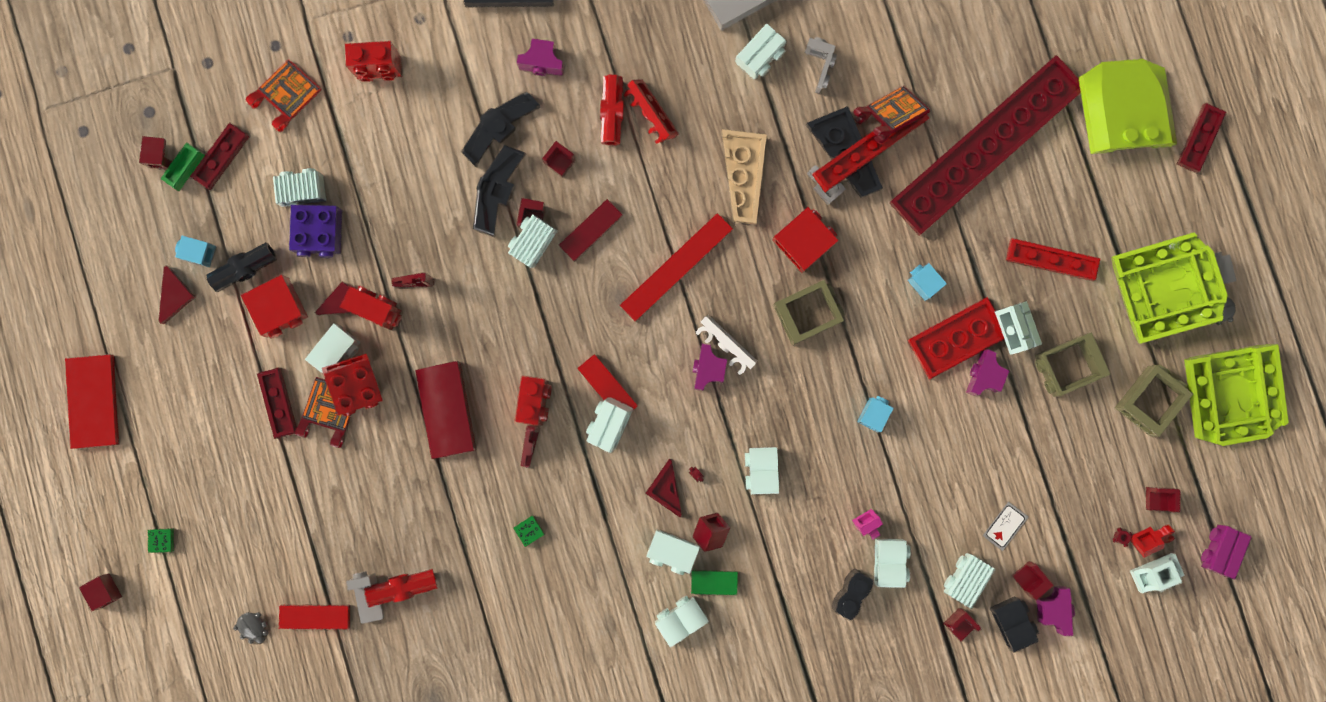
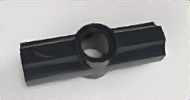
M265 242L247 253H239L229 258L227 264L206 274L207 281L215 292H219L236 282H243L254 277L256 271L277 260L276 254L269 243Z

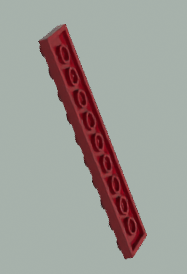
M1055 55L892 199L889 204L920 236L1081 93L1079 78Z

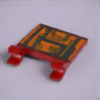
M288 59L264 84L249 94L245 100L253 109H256L264 98L282 113L271 123L278 132H282L289 122L321 91V88Z

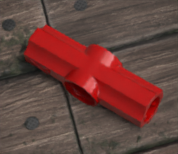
M612 74L604 76L603 100H601L600 120H602L601 144L607 146H616L621 143V121H623L624 116L622 76Z
M429 569L411 575H398L388 579L386 582L364 587V593L369 608L391 601H404L414 597L416 594L425 593L438 587L434 571Z

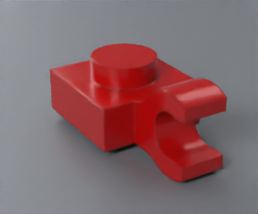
M1165 525L1157 531L1149 527L1132 535L1131 543L1145 558L1164 549L1165 543L1175 540L1172 535L1175 531L1170 525Z

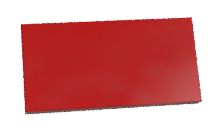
M988 297L907 340L928 379L938 376L1004 340L995 314L996 311Z
M114 355L66 358L70 449L119 445Z

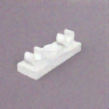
M707 315L701 321L704 326L700 327L696 334L699 335L702 331H707L709 336L704 341L705 343L710 342L713 336H715L719 341L718 346L724 352L728 353L730 351L732 354H735L737 357L733 358L729 365L732 366L735 362H740L742 368L738 371L739 375L746 370L747 366L751 369L757 363V360L712 317Z

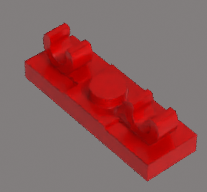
M643 79L630 81L627 84L630 90L624 93V97H630L633 94L635 100L630 106L640 105L643 116L654 124L655 127H651L648 131L649 134H654L656 131L659 133V138L654 142L656 144L662 143L665 140L674 139L678 136V131Z

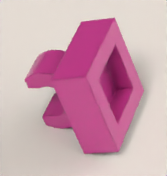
M872 509L852 520L863 536L868 534L872 540L880 536L877 528L883 525V523Z

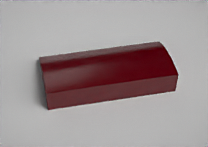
M454 361L415 370L431 459L476 451L461 362Z

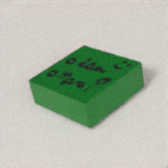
M533 515L513 527L524 547L545 535Z
M174 528L148 530V553L174 551Z

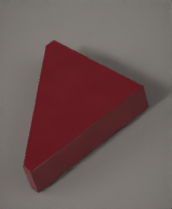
M167 265L163 269L158 320L160 324H165L196 298L171 267Z
M427 273L392 278V286L433 287L434 278Z
M342 281L314 313L318 316L351 313L340 307L349 286Z
M527 425L520 464L522 467H530L540 431L539 427Z
M668 459L645 494L678 517H681L682 513L672 460Z

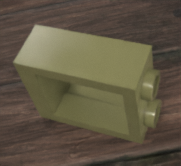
M825 280L773 304L792 345L844 321V311L840 304L836 305L832 297L835 296L834 290L830 283L826 284ZM820 289L834 319L800 335L786 304Z
M1092 332L1080 335L1034 355L1036 358V368L1043 374L1046 380L1044 382L1045 388L1053 397L1062 396L1110 375ZM1078 344L1092 374L1060 387L1047 357Z
M1162 365L1147 366L1115 406V409L1150 437H1160L1193 395L1183 381L1175 380L1169 375L1170 371ZM1154 377H1157L1178 394L1177 398L1157 423L1134 405V402Z

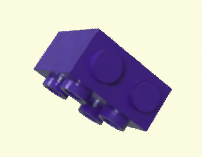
M291 205L290 251L297 253L298 257H311V254H319V257L333 258V254H341L342 209L337 206Z

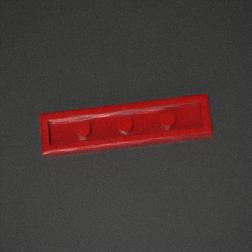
M1014 238L1010 239L1006 261L1090 281L1096 280L1101 259Z

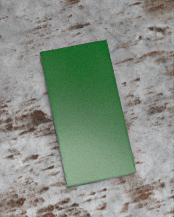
M186 142L160 179L175 190L180 191L205 155Z
M692 570L691 594L737 595L738 572Z

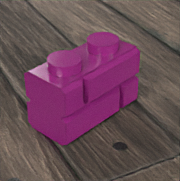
M1217 524V527L1213 528L1210 533L1209 539L1211 542L1208 549H1205L1202 553L1201 561L1203 563L1201 567L1235 580L1252 537L1231 527Z

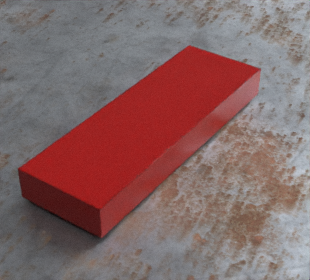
M595 354L577 368L603 400L610 397L633 408V410L638 407Z
M282 604L279 606V629L350 628V605Z

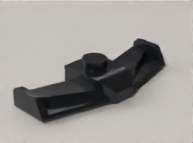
M525 91L496 108H489L480 117V123L461 150V153L476 168L493 140L495 139L499 144L505 141L516 130L511 123L536 109L538 110L540 108L539 103Z
M504 145L483 177H480L476 187L474 230L495 238L498 205L508 206L515 185L507 181L525 157V152Z

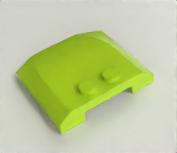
M1145 59L1101 62L1079 77L1090 154L1110 153L1123 149L1162 148L1177 145L1164 67Z
M1195 232L1111 257L1117 283L1138 344L1223 321V309L1227 301L1224 282L1214 251L1208 245H1205Z
M1278 344L1255 345L1184 359L1188 390L1193 393L1190 397V406L1195 438L1226 446L1269 438L1274 434L1273 431L1289 423Z

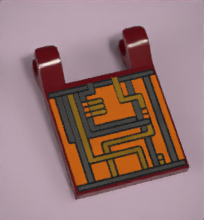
M902 86L866 107H857L853 112L857 116L854 119L858 124H863L873 115L883 125L873 130L876 135L875 141L881 144L892 133L930 113V109L905 86Z
M315 378L295 434L306 438L309 434L311 423L333 429L335 432L331 438L330 445L341 448L351 415H337L325 379Z

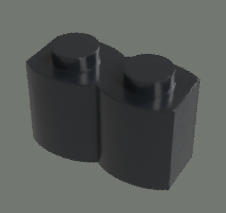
M856 569L851 570L844 580L843 589L834 597L832 609L850 621L853 620L861 609L862 600L871 592L873 580Z
M1014 596L990 607L1001 635L1011 652L1015 653L1039 642L1037 637L1039 630L1033 621H1029L1027 614L1030 611L1024 600Z

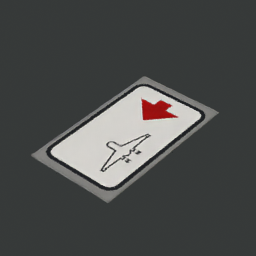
M1008 501L983 534V537L1003 551L1027 520L1028 516Z

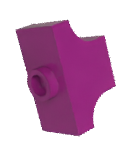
M532 39L530 49L524 54H518L517 65L519 70L531 71L538 76H546V74L563 76L564 73L563 61L555 57L556 47L553 41Z
M702 344L699 360H694L692 373H697L694 390L703 391L705 385L710 382H724L727 359L716 357L712 353L711 345Z
M991 350L982 351L978 363H975L971 368L970 376L972 378L966 393L978 396L985 389L993 392L1002 391L1009 370L1002 368L997 363L996 352Z
M1054 586L1050 596L1036 600L1037 621L1043 625H1054L1056 632L1063 636H1073L1072 618L1075 616V608L1071 603V589L1065 586Z

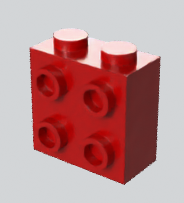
M391 41L345 44L346 67L359 81L371 82L376 78L391 81L395 80V77H402L401 55Z
M809 207L803 210L772 239L801 273L838 242L836 238L837 233L830 226L826 227L821 221V215L815 209L811 210Z
M280 275L241 295L260 336L269 337L270 339L276 338L283 334L282 330L288 327L291 329L303 324L302 320L308 318L287 276Z
M360 285L357 289L350 286L342 301L341 308L389 330L398 326L402 315H400L402 310L396 308V302L381 295L377 299L375 298L376 293Z
M367 354L322 368V373L338 416L342 414L343 416H349L354 414L357 409L363 407L366 409L373 408L379 404L378 402L383 401Z
M521 376L515 422L532 425H543V421L547 422L549 408H546L545 405L546 399H550L552 385H549L548 380Z

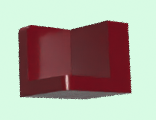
M142 136L139 163L148 168L167 169L172 161L164 157L166 140L164 138Z
M557 141L554 142L542 158L544 164L562 178L576 161L574 154Z
M521 198L517 226L520 228L525 218H531L532 215L544 220L545 203Z
M1146 487V510L1180 512V489Z
M718 512L702 516L698 520L693 538L704 552L712 551L723 547L730 527Z
M1029 561L1012 575L1024 592L1034 600L1039 599L1054 586L1035 563Z
M109 573L100 575L79 588L91 612L102 609L122 598Z
M958 608L943 623L960 642L974 629L978 632L982 629L961 608Z

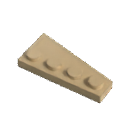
M722 129L733 222L756 225L767 135Z

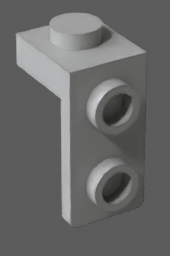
M810 38L805 50L806 54L825 59L815 93L818 94L822 88L826 89L830 75H827L828 68H833L837 54H833L835 46L828 44L822 38Z
M367 571L352 574L353 578L346 581L348 590L354 589L360 622L367 623L383 619L382 604L368 608L364 593V587L378 583L376 573L367 575Z

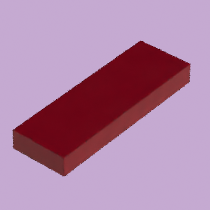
M1208 103L1202 105L1177 165L1196 174L1201 171L1227 113L1226 111Z
M229 122L190 177L207 189L212 190L250 136Z
M606 199L559 244V247L575 262L623 215Z
M278 367L257 373L274 439L295 434L297 426L282 369Z

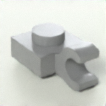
M815 165L807 172V175L817 183L813 188L814 191L829 205L846 189L841 183H838L825 193L812 176L819 169Z

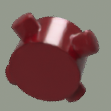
M690 467L689 474L697 482H703L704 475L696 467Z
M1119 527L1112 540L1114 543L1117 542L1123 544L1124 547H1128L1133 534Z

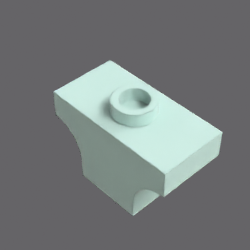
M1173 553L1130 570L1140 593L1152 590L1163 591L1182 583L1181 577L1185 576L1176 554Z

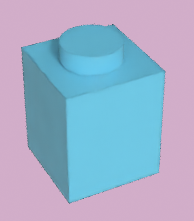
M181 236L175 247V257L210 267L216 246L204 241Z
M930 263L924 267L919 264L910 272L912 277L907 280L924 300L931 298L947 284Z
M877 396L876 399L873 397L869 398L857 422L875 432L881 433L893 407L888 405V400Z

